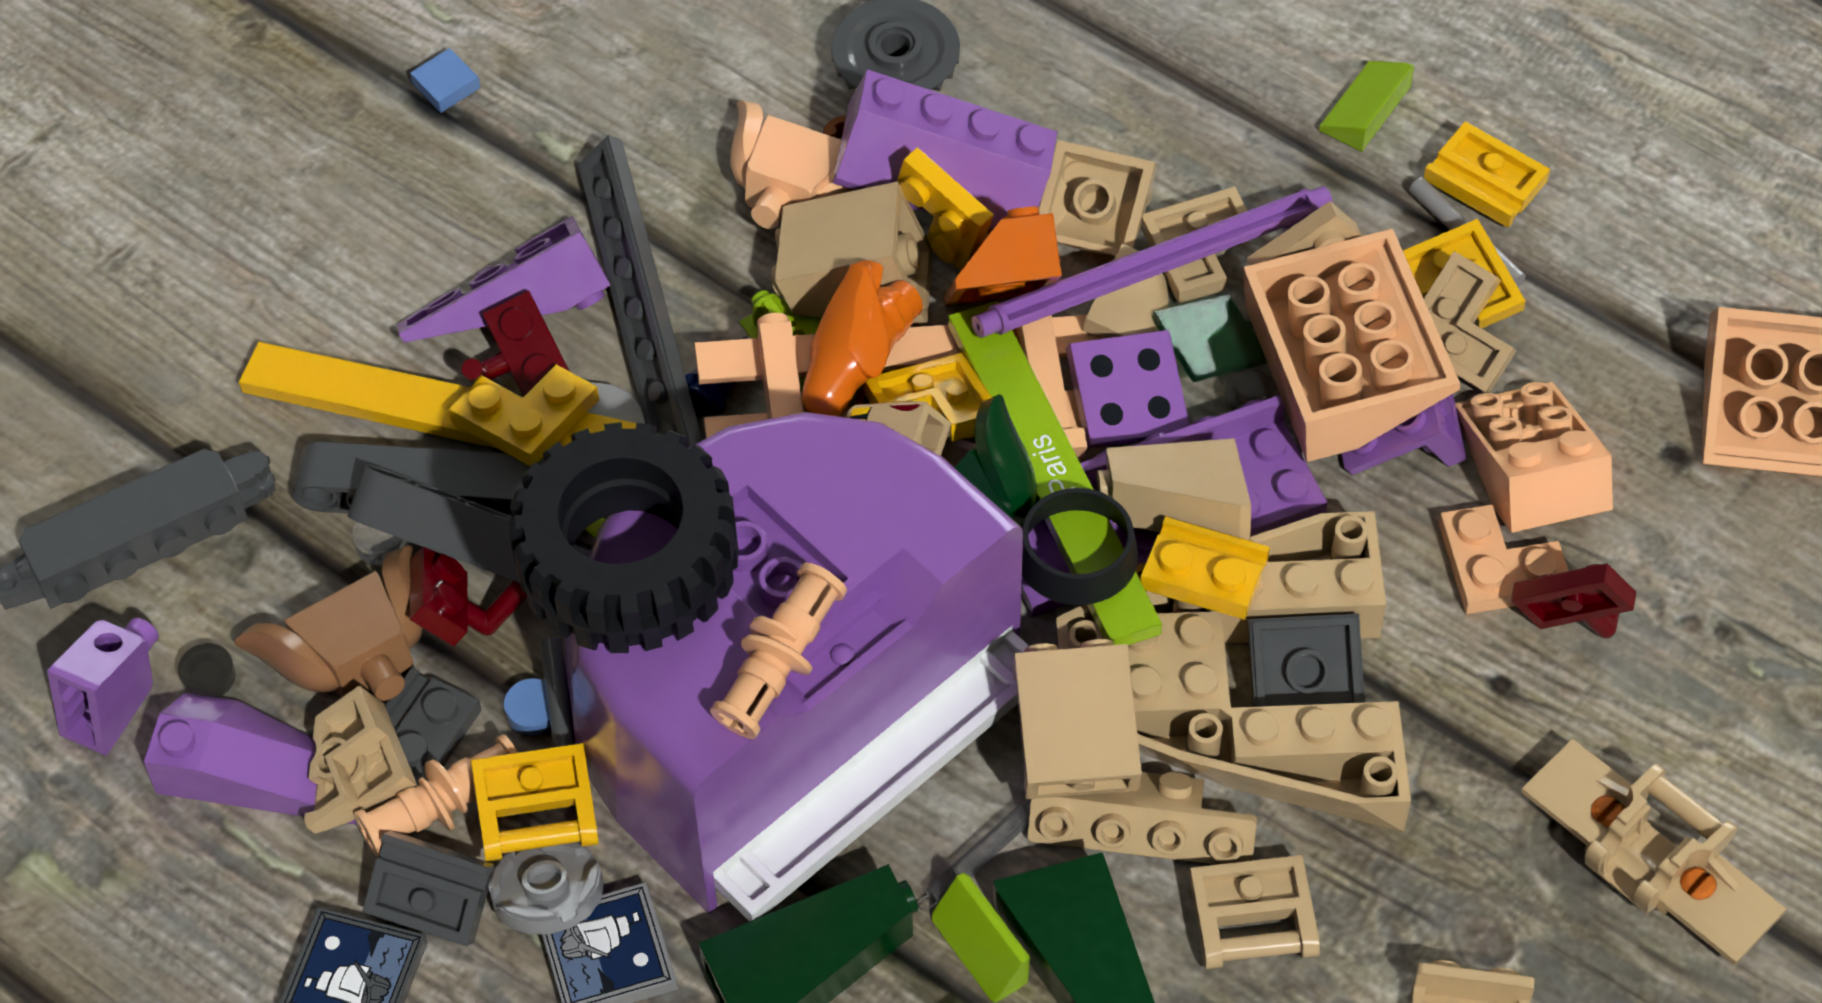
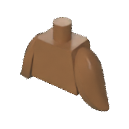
M408 545L391 550L386 554L382 566L383 583L378 573L374 571L285 619L287 628L271 623L254 624L235 639L234 644L239 649L262 660L297 687L315 692H332L335 690L343 697L356 687L361 686L366 691L372 690L379 700L393 699L400 694L405 686V680L400 673L409 669L413 664L409 649L413 648L420 640L424 629L410 620V582L413 547Z

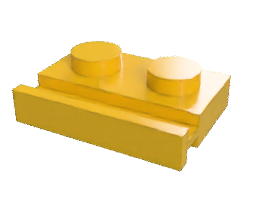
M1465 121L1438 152L1432 164L1429 163L1425 167L1424 178L1435 187L1509 228L1513 224V219L1516 215L1523 212L1548 182L1550 168Z
M1165 516L1162 529L1154 542L1140 581L1145 591L1246 620L1259 586L1262 572L1268 562L1270 547Z

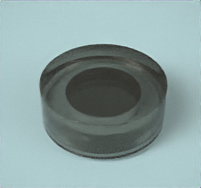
M213 643L199 644L190 648L184 653L178 664V675L184 690L195 695L221 697L230 690L236 678V670L231 655L225 648Z

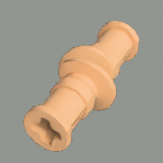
M803 563L797 571L800 579L785 603L783 602L779 605L772 619L762 615L755 617L749 625L751 634L741 640V647L750 657L744 660L737 671L738 677L723 701H715L710 708L711 715L733 733L747 739H755L761 731V727L758 724L772 700L779 697L786 685V678L789 673L793 671L806 676L811 673L813 667L801 654L821 629L820 624L834 601L843 600L847 593L845 584L821 566L813 563Z
M505 734L496 737V745L469 759L465 757L453 763L448 770L434 759L427 761L424 766L426 780L423 777L420 778L418 786L408 787L396 793L394 799L367 813L363 809L356 811L354 817L357 825L374 855L380 856L383 844L381 842L382 834L390 830L408 835L427 828L437 819L449 831L455 829L452 811L458 809L461 813L465 814L468 810L466 804L476 801L471 760L518 753L511 740Z

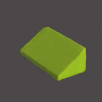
M1368 61L1321 123L1319 131L1363 152L1410 89L1414 65L1404 62Z
M964 872L956 876L934 909L932 922L990 1001L994 1003L999 1002L1028 984L1030 956L970 876Z

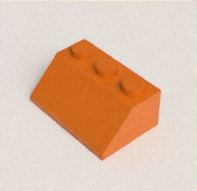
M1038 206L1008 210V216L1003 217L945 293V306L1013 298L1057 282L1062 274L1053 213L1040 215Z

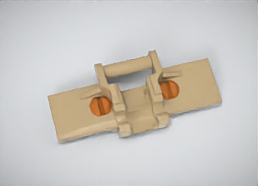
M1572 738L1522 788L1521 793L1586 845L1585 864L1642 911L1648 914L1656 908L1664 915L1668 912L1671 913L1722 956L1736 965L1787 910L1750 878L1719 855L1735 836L1738 827L1729 820L1722 823L1664 777L1666 770L1660 765L1654 764L1632 785ZM1651 794L1707 840L1704 843H1699L1694 838L1686 837L1678 846L1674 845L1647 821L1651 807L1647 805V797Z

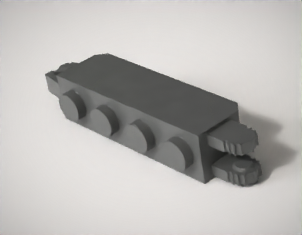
M202 449L24 529L19 540L24 554L0 568L1 605L7 610L45 598L50 609L63 603H72L83 598L88 592L114 580L126 579L132 576L138 569L162 558L177 556L193 544L213 535H222L231 531L237 524L248 520L246 508L261 502L263 498L268 499V496L273 495V491H276V479L270 471L269 464L271 462L269 456L261 453L260 450L255 451L253 449L252 452L247 451L245 455L240 454L223 462L218 452Z

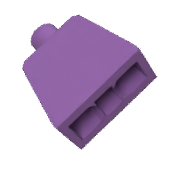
M133 618L123 629L105 620L96 621L47 670L59 736L105 756L111 751L152 688L153 679L148 651L158 640L159 635L149 622L141 618Z

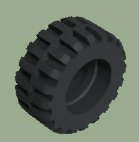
M621 422L604 424V431L590 434L587 428L572 434L571 443L562 446L558 442L543 453L544 464L542 466L536 462L532 464L522 477L523 488H519L514 492L510 506L512 519L508 523L510 542L521 590L526 593L528 605L534 614L541 619L547 618L550 630L562 638H568L571 633L575 634L578 646L597 650L599 643L608 644L610 653H629V646L644 644L645 651L663 647L662 639L674 635L678 641L693 633V621L697 618L703 623L708 621L719 609L717 597L723 599L728 596L734 583L733 570L738 567L739 549L733 497L729 494L728 481L722 470L713 466L712 457L702 447L693 445L688 449L687 437L672 430H667L665 435L657 433L655 425L637 423L636 429H622ZM624 511L652 513L667 520L678 529L673 538L661 550L645 559L632 563L609 564L598 562L582 555L572 547L578 536L592 523L608 515Z

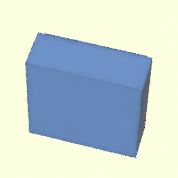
M450 48L410 72L412 84L440 113L481 88L479 77Z

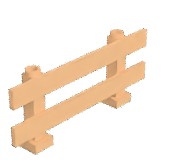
M769 313L757 320V338L695 342L694 351L699 385L763 380L767 413L704 417L705 439L729 426L805 412L801 401L799 377H806L811 362V345L815 334L793 336L791 321H789L787 315L783 313ZM1050 315L1012 329L1079 462L1082 463L1087 449L1085 431L1081 426L1074 390H1064L1059 358H1067L1065 348L1070 343L1103 338L1083 331L1087 315L1052 317ZM948 325L909 327L905 335L893 346L883 371L902 369L959 354L961 351ZM847 407L839 417L846 418L849 409L852 407Z

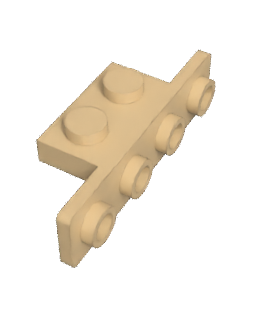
M1142 772L1137 791L1031 799L1028 840L1036 843L1219 865L1252 861L1257 817L1251 814L1202 809L1204 779L1190 778L1188 775L1180 772H1167L1164 774Z

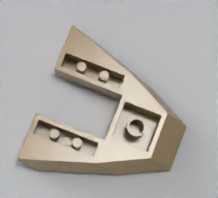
M1375 511L1320 513L1251 536L1250 541L1269 546L1270 552L1246 620L1146 591L1162 622V633L1159 636L1128 645L1139 752L1141 754L1234 790L1404 832L1411 804L1399 701L1231 708L1225 644L1248 643L1247 620L1359 614L1361 638H1380L1386 610V597ZM1081 605L1056 617L1058 650L1080 648V644L1083 642L1104 639L1087 605Z

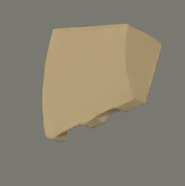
M1122 243L1114 260L1138 251ZM1161 273L1095 298L1085 318L1083 331L1105 339L1169 330L1175 354L1165 276Z
M361 686L356 687L315 716L313 740L316 743V752L310 762L308 780L316 784L317 787L314 811L305 813L304 817L307 829L316 834L355 820L354 813L363 809L367 813L394 799L396 793L408 787L417 786L384 703Z

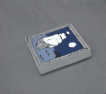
M646 882L602 894L601 901L589 917L572 928L553 934H542L561 1003H634L678 990L676 977Z

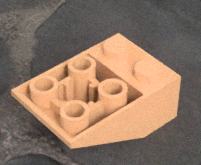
M1532 382L1524 385L1521 389L1499 394L1483 393L1474 396L1471 400L1455 403L1461 430L1490 502L1511 533L1613 510L1611 454L1553 382Z

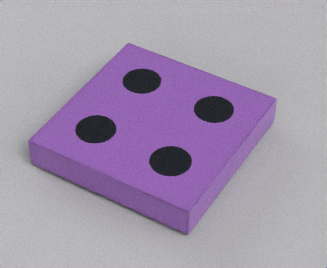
M1169 330L1070 343L1065 348L1081 426L1085 431L1087 449L1143 441L1155 433H1170L1190 426Z

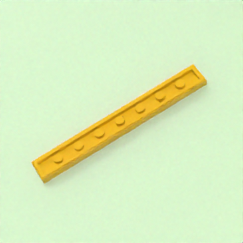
M258 342L238 382L242 393L496 448L451 423L448 409L470 388L467 386ZM587 412L559 442L562 446H565L572 442V434L587 428L590 434L604 431V424L621 422L622 429H636L637 423Z

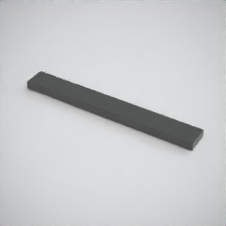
M608 135L578 163L604 268L611 284L609 287L645 424L655 425L658 434L665 435L667 430H672L687 437L688 448L702 441L700 429L623 142L619 138Z

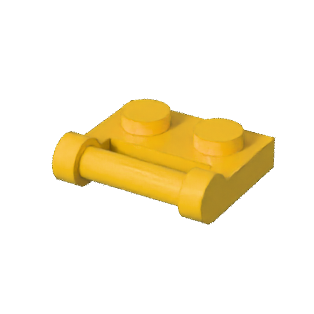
M583 743L471 760L485 861L502 860V854L569 843L580 842L581 847L599 844ZM575 806L576 820L499 831L497 817Z

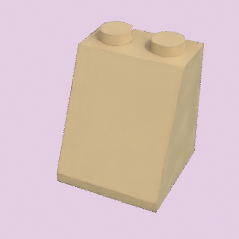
M898 181L783 206L781 228L776 229L775 232L778 255L777 264L771 268V281L774 291L778 296L784 297L793 315L822 317L850 265L862 260L878 262L883 266L880 287H888L894 281L903 280L910 283L918 291L922 299L923 309L921 314L913 319L911 326L927 325L933 250Z

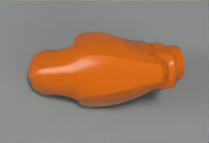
M862 260L851 264L822 316L812 341L810 351L811 362L802 389L801 401L805 412L839 417L847 408L856 390L870 378H876L881 375L893 346L905 335L908 328L912 325L913 319L922 312V299L918 291L910 283L897 280L888 287H880L883 266L878 262Z

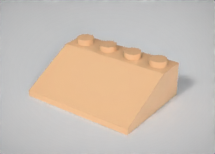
M1393 229L1243 267L1245 307L1282 401L1285 404L1287 414L1306 462L1359 449L1460 390L1458 376Z
M1718 307L1709 315L1704 365L1702 465L1822 477V317Z

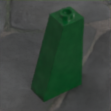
M1103 852L993 880L992 906L1030 956V965L1057 1003H1155Z
M889 864L699 942L702 968L718 1003H829L913 936L912 914L918 912L917 901L906 880L897 882Z

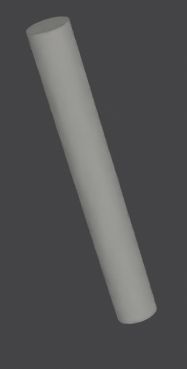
M1424 177L1418 178L1410 186L1409 192L1448 230L1470 222ZM1494 245L1514 282L1519 287L1524 282L1526 275Z

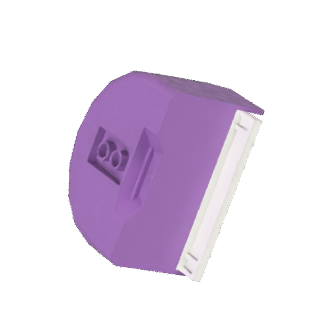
M803 412L729 426L695 444L702 447L712 457L713 466L722 470L728 481L729 494L733 497L739 556L738 567L733 570L734 583L728 596L723 599L717 597L719 609L708 621L703 623L698 618L693 621V633L678 641L674 635L662 639L663 647L645 651L644 644L629 646V653H610L608 644L599 643L597 650H591L578 646L575 634L573 633L568 638H565L566 676L575 744L583 743L589 780L616 822L708 914L717 908L716 888L749 922L766 915L1018 704L1017 686L1013 674L1015 653L1024 652V649L1029 646L1020 638L1023 529L943 457L880 422ZM624 511L611 514L599 529L588 558L609 564L636 562L661 550L673 538L678 529L664 518L648 512ZM807 562L821 566L845 584L847 593L843 600L834 601L820 624L821 629L801 654L813 667L811 673L807 676L793 671L789 673L784 689L779 697L772 700L758 724L761 727V731L755 739H747L733 733L711 715L710 708L715 701H723L738 677L737 671L744 660L750 657L741 647V640L751 634L749 625L755 617L762 615L772 619L779 605L783 602L785 603L800 579L797 571L803 563Z

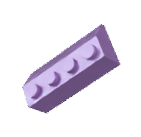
M867 69L848 105L833 183L852 190H860L897 182L903 160L918 147L994 214L987 233H991L1003 217L1008 216V210L1031 206L1039 207L1051 173L1057 131ZM910 203L912 209L930 214L923 207H917Z

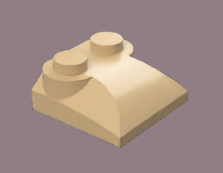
M1057 140L1051 173L1039 206L1040 215L1049 213L1054 215L1057 244L1111 257H1116L1122 243L1134 249L1141 228L1143 214H1145L1146 207L1152 199L1153 181L1157 170L1156 162Z

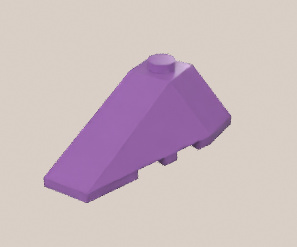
M571 216L516 248L517 255L514 257L515 261L507 267L505 263L496 266L489 265L478 272L477 276L470 281L469 285L472 289L463 294L459 288L449 291L397 324L398 333L405 343L486 327L488 324L482 313L528 290L531 292L542 315L566 311L575 305L578 310H582L601 300L605 296L602 290L611 284L575 218Z
M184 693L159 713L143 762L156 794L304 817L305 813L314 811L317 785L308 780L310 762L316 752V743L312 737L240 701ZM356 820L348 822L349 824L357 825Z

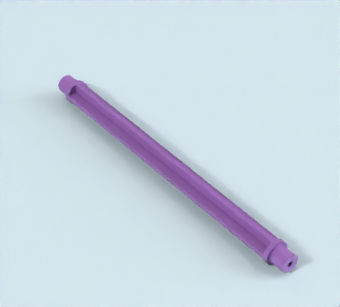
M1325 186L1313 190L1302 189L1292 195L999 304L990 305L988 311L972 317L973 329L979 338L994 333L1002 335L1012 329L1300 222L1327 202H1332L1331 193Z

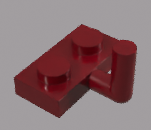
M529 290L482 313L501 352L482 362L473 358L467 359L461 367L462 374L472 384L482 376L493 380L511 371L523 397L556 364L570 372Z
M422 546L411 559L410 620L452 646H455L468 632V626L485 636L494 634L527 598L526 593L521 590L520 583L512 581L488 609L484 611L468 601V572L464 570L455 558L444 554L440 555Z
M1608 563L1592 564L1577 570L1558 574H1545L1539 578L1516 582L1513 586L1511 602L1540 629L1583 621L1599 637L1607 639L1616 633L1619 613L1634 610L1637 592Z

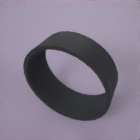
M1086 488L1063 489L1043 497L1027 514L1022 528V576L1029 586L1040 595L1062 604L1089 605L1116 595L1132 579L1138 563V549L1133 524L1127 511L1112 497ZM1079 510L1097 513L1112 520L1125 532L1128 540L1123 553L1108 567L1087 574H1071L1058 571L1041 561L1030 545L1028 534L1039 522L1051 515Z

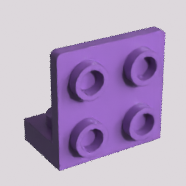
M1453 394L1359 449L1342 453L1345 470L1354 475L1420 447H1423L1427 453L1433 452L1448 467L1467 460Z

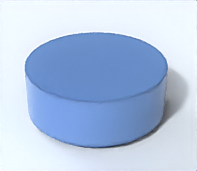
M530 678L514 684L508 690L504 699V709L509 725L516 732L528 736L541 735L551 730L545 681Z

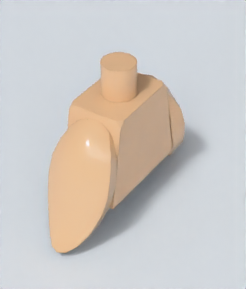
M738 100L736 104L738 123L730 151V167L736 182L745 189V202L752 208V218L759 226L766 229L777 227L782 220V211L785 205L855 191L833 183L841 139L770 115L767 116L764 122L763 110L758 103Z

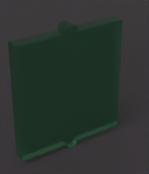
M1228 293L1155 311L1151 317L1159 331H1170L1174 354L1193 383L1267 363L1259 340L1252 330V322L1245 320Z

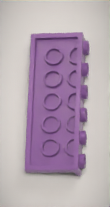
M1280 396L1266 400H1251L1237 410L1217 417L1205 416L1196 420L1190 426L1170 433H1155L1144 439L1141 443L1132 445L1235 438L1251 502L1250 537L1320 513H1326L1328 502L1283 421L1285 404ZM1106 450L1099 453L1093 459L1080 463L1093 489L1096 491L1097 470H1106ZM1042 520L1028 534L1034 553L1048 566L1058 571L1071 573L1045 520ZM1110 520L1125 549L1128 537L1117 524H1113L1112 520ZM1133 528L1138 549L1137 565L1147 562L1157 535L1160 533ZM1022 577L1021 596L1031 617L1068 605L1052 601L1040 595Z

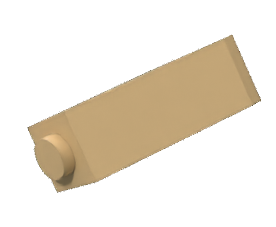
M1235 438L1106 448V470H1097V491L1112 497L1123 506L1130 516L1133 528L1160 533L1166 516L1250 541L1251 502Z

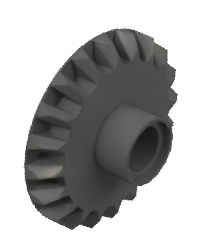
M872 0L853 9L838 24L831 42V55L837 76L845 79L848 89L857 88L868 69L929 90L940 91L943 81L953 77L956 64H959L960 41L957 30L951 20L939 9L920 0Z

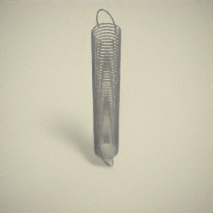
M1017 805L996 827L992 828L986 836L982 837L976 845L970 848L964 856L958 859L952 867L926 889V893L928 890L930 895L937 902H940L938 899L941 900L948 887L952 884L951 882H953L951 878L954 880L952 875L955 878L954 873L958 876L955 870L959 874L964 871L966 875L969 874L970 878L973 877L1004 846L1029 825V822L1017 812L1019 811L1024 816L1018 810L1021 809L1018 807L1021 805ZM970 855H972L973 857L975 855L979 860H977L976 858L974 860ZM958 866H960L961 868L963 866L967 871H965L964 869L962 871Z

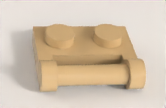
M1303 855L1190 868L1189 881L1205 970L1223 968V962L1294 953H1299L1301 958L1318 957L1320 955L1319 935ZM1294 918L1296 930L1220 939L1218 928L1220 926Z

